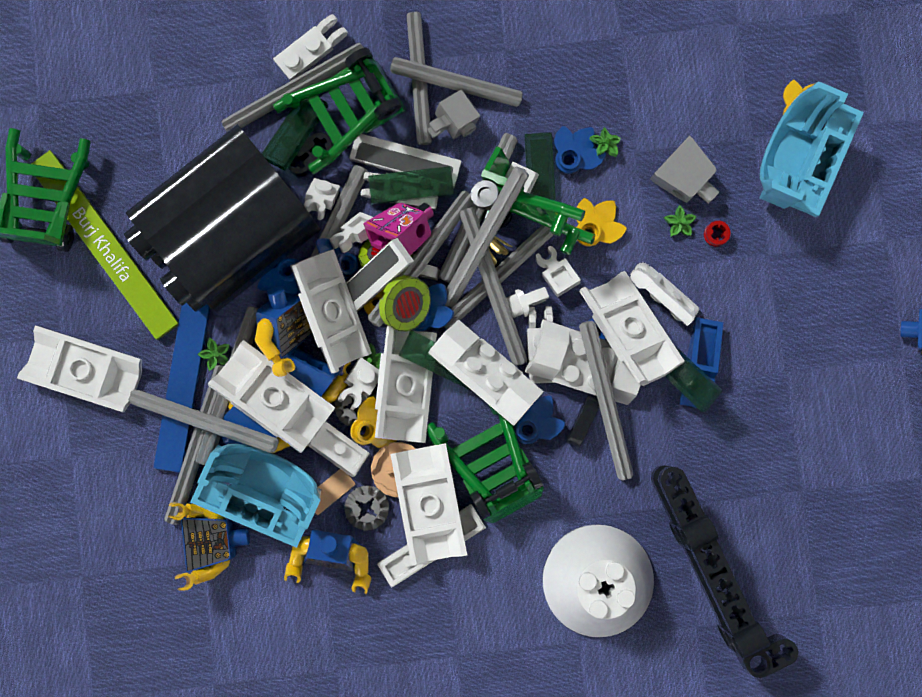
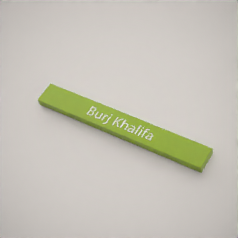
M51 150L31 163L65 169ZM36 177L41 185L47 189L63 191L66 181ZM77 185L70 203L67 220L156 340L161 339L176 328L179 321Z

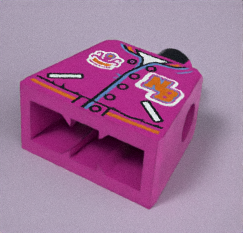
M398 203L369 219L363 225L371 246L382 250L391 240L398 238L409 255H411L431 236L427 220L434 216V212L427 203H422L417 208L404 203Z

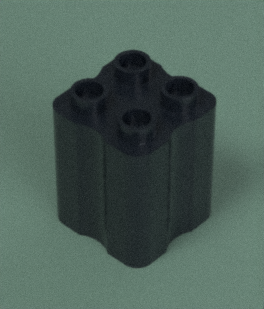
M237 124L130 208L126 214L134 226L127 230L124 236L146 261L151 258L161 269L166 266L169 267L170 271L162 276L160 281L179 304L183 306L187 303L195 312L207 304L212 310L219 312L321 229L307 209Z

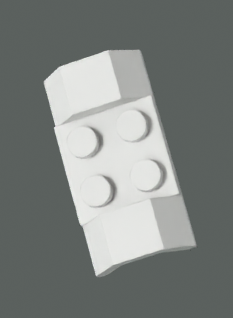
M334 249L290 265L301 292L298 296L318 348L321 347L330 372L336 373L339 371V367L372 354Z
M625 271L599 287L591 290L587 287L580 289L579 292L593 312L592 318L621 363L625 362L638 384L645 386L666 376L684 363V359Z
M543 319L540 339L534 356L527 365L525 372L596 395L581 332ZM599 338L614 399L616 402L629 405L637 396L640 384H638L625 362L621 363L608 341Z
M457 320L446 330L428 352L513 426L544 392L523 375V372L513 363L507 360L483 338L480 339L460 320Z
M35 325L33 330L35 343L29 361L19 372L18 379L125 412L130 405L128 400L130 392L137 390L142 375V359Z
M387 326L384 353H381L376 395L375 409L378 412L375 438L426 443L434 358L428 352L436 343L437 333L411 330L404 332Z
M243 340L221 371L209 381L208 386L229 400L233 406L274 436L280 437L302 453L335 407L288 372L287 375L282 377L275 376L272 372L273 361H268L265 355Z
M446 443L390 454L411 566L448 557L466 556V545Z

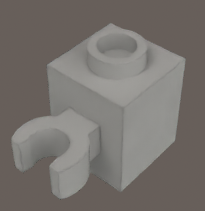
M459 90L439 103L435 112L438 118L429 123L430 127L427 128V131L432 138L437 137L445 130L448 131L453 140L460 135L466 137L477 128L475 125L480 115L464 92Z

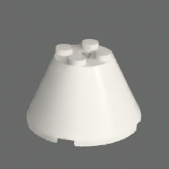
M587 525L567 533L552 548L543 570V590L553 614L569 629L590 637L616 635L633 626L645 613L653 594L654 575L647 553L632 536L612 526ZM605 581L606 583L602 587L601 582Z

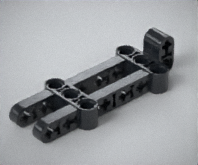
M657 466L651 473L652 484L669 517L671 531L679 545L683 547L719 624L717 626L726 645L735 652L743 669L756 678L766 677L793 664L798 658V647L793 641L781 634L767 637L761 625L755 621L717 541L719 539L717 531L710 518L704 514L686 474L678 467ZM783 644L785 647L782 648L783 654L780 655L778 652L781 651L780 645ZM758 655L761 656L760 665L756 668H751V659Z

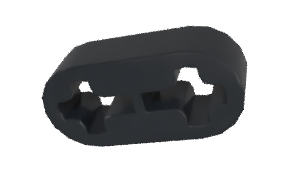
M315 133L290 152L287 156L286 164L292 174L305 176L311 172L308 165L318 159L311 154L316 146L315 142L318 140L321 143L326 141V150L333 146L328 135ZM307 155L309 156L303 161L304 168L301 169L298 166L293 168L295 166V158L298 157L302 160Z
M590 395L587 396L568 434L566 443L577 448L581 446L599 409L598 399Z

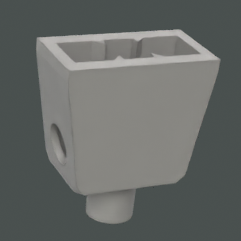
M690 135L650 178L652 182L686 203L695 194H698L709 204L719 193L708 182L717 169Z

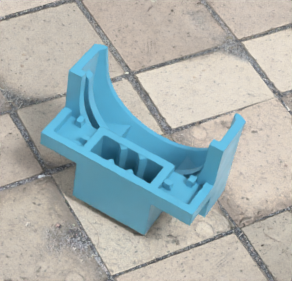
M818 81L803 91L791 103L775 128L762 159L760 180L763 191L760 199L783 209L791 206L814 217L820 215L864 113L844 104L848 93Z
M242 444L217 445L208 457L190 503L297 548L305 529H308L319 505L322 489L317 487L314 479L304 470L273 453Z

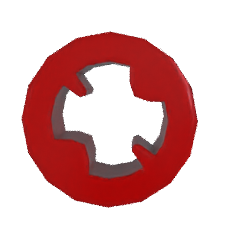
M719 220L710 223L705 228L703 235L707 244L718 247L729 240L731 231L725 222ZM712 227H715V230L720 228L723 231L720 235L722 240H719L718 237L715 240L712 238L711 235L714 232Z

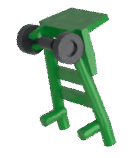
M367 47L350 54L345 60L347 68L333 77L295 92L286 93L282 99L273 104L277 113H281L289 107L297 109L300 106V101L308 99L334 145L329 150L320 146L313 148L312 153L318 158L308 165L313 174L331 164L364 131L367 134L398 114H403L407 111L381 65ZM364 77L374 96L377 95L380 101H376L375 104L373 103L360 78ZM347 83L350 84L366 112L360 120L357 119L339 86ZM328 91L350 128L344 136L340 133L318 94Z
M9 128L5 147L7 193H2L0 200V241L13 243L14 240L52 245L56 246L58 251L69 252L74 241V229L72 225L66 224L68 212L84 169L89 167L88 155L91 141L79 139L78 150L71 155V161L74 163L71 170L18 162L17 156L22 160H28L31 157V153L18 144L21 131ZM18 174L66 181L63 191L18 184ZM19 196L58 203L54 212L19 207ZM19 219L46 222L49 225L47 230L33 227L21 229L22 224Z
M497 146L481 174L483 181L475 184L471 191V200L476 207L485 210V219L508 179L505 176L511 166L502 148ZM524 187L521 189L500 228H504L510 223L513 212L551 228L550 232L554 235L561 236V233L567 236L560 251L568 255L571 254L577 240L591 245L595 240V234L566 223L569 217L582 221L585 216V210L524 192Z
M490 405L491 412L494 415H498L500 423L453 449L447 444L449 438L443 428H437L434 422L427 424V433L433 444L446 443L449 462L464 479L463 482L484 521L495 523L542 496L544 490L543 483L522 448L520 449L513 425ZM504 434L506 444L468 465L460 459ZM511 456L513 465L482 482L475 476L477 473ZM517 477L518 481L514 483L512 479ZM503 485L502 487H500V488H498V489L495 490V491H496L495 494L492 495V494L490 493V491H492V490H494L495 488H497V487Z

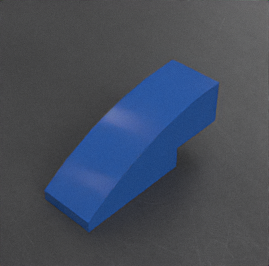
M696 317L687 354L680 405L707 410L712 404L715 377L719 370L724 322Z

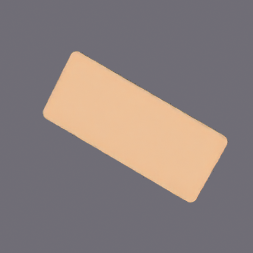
M339 469L318 486L322 490L321 500L315 511L317 515L355 485L352 478L343 470Z

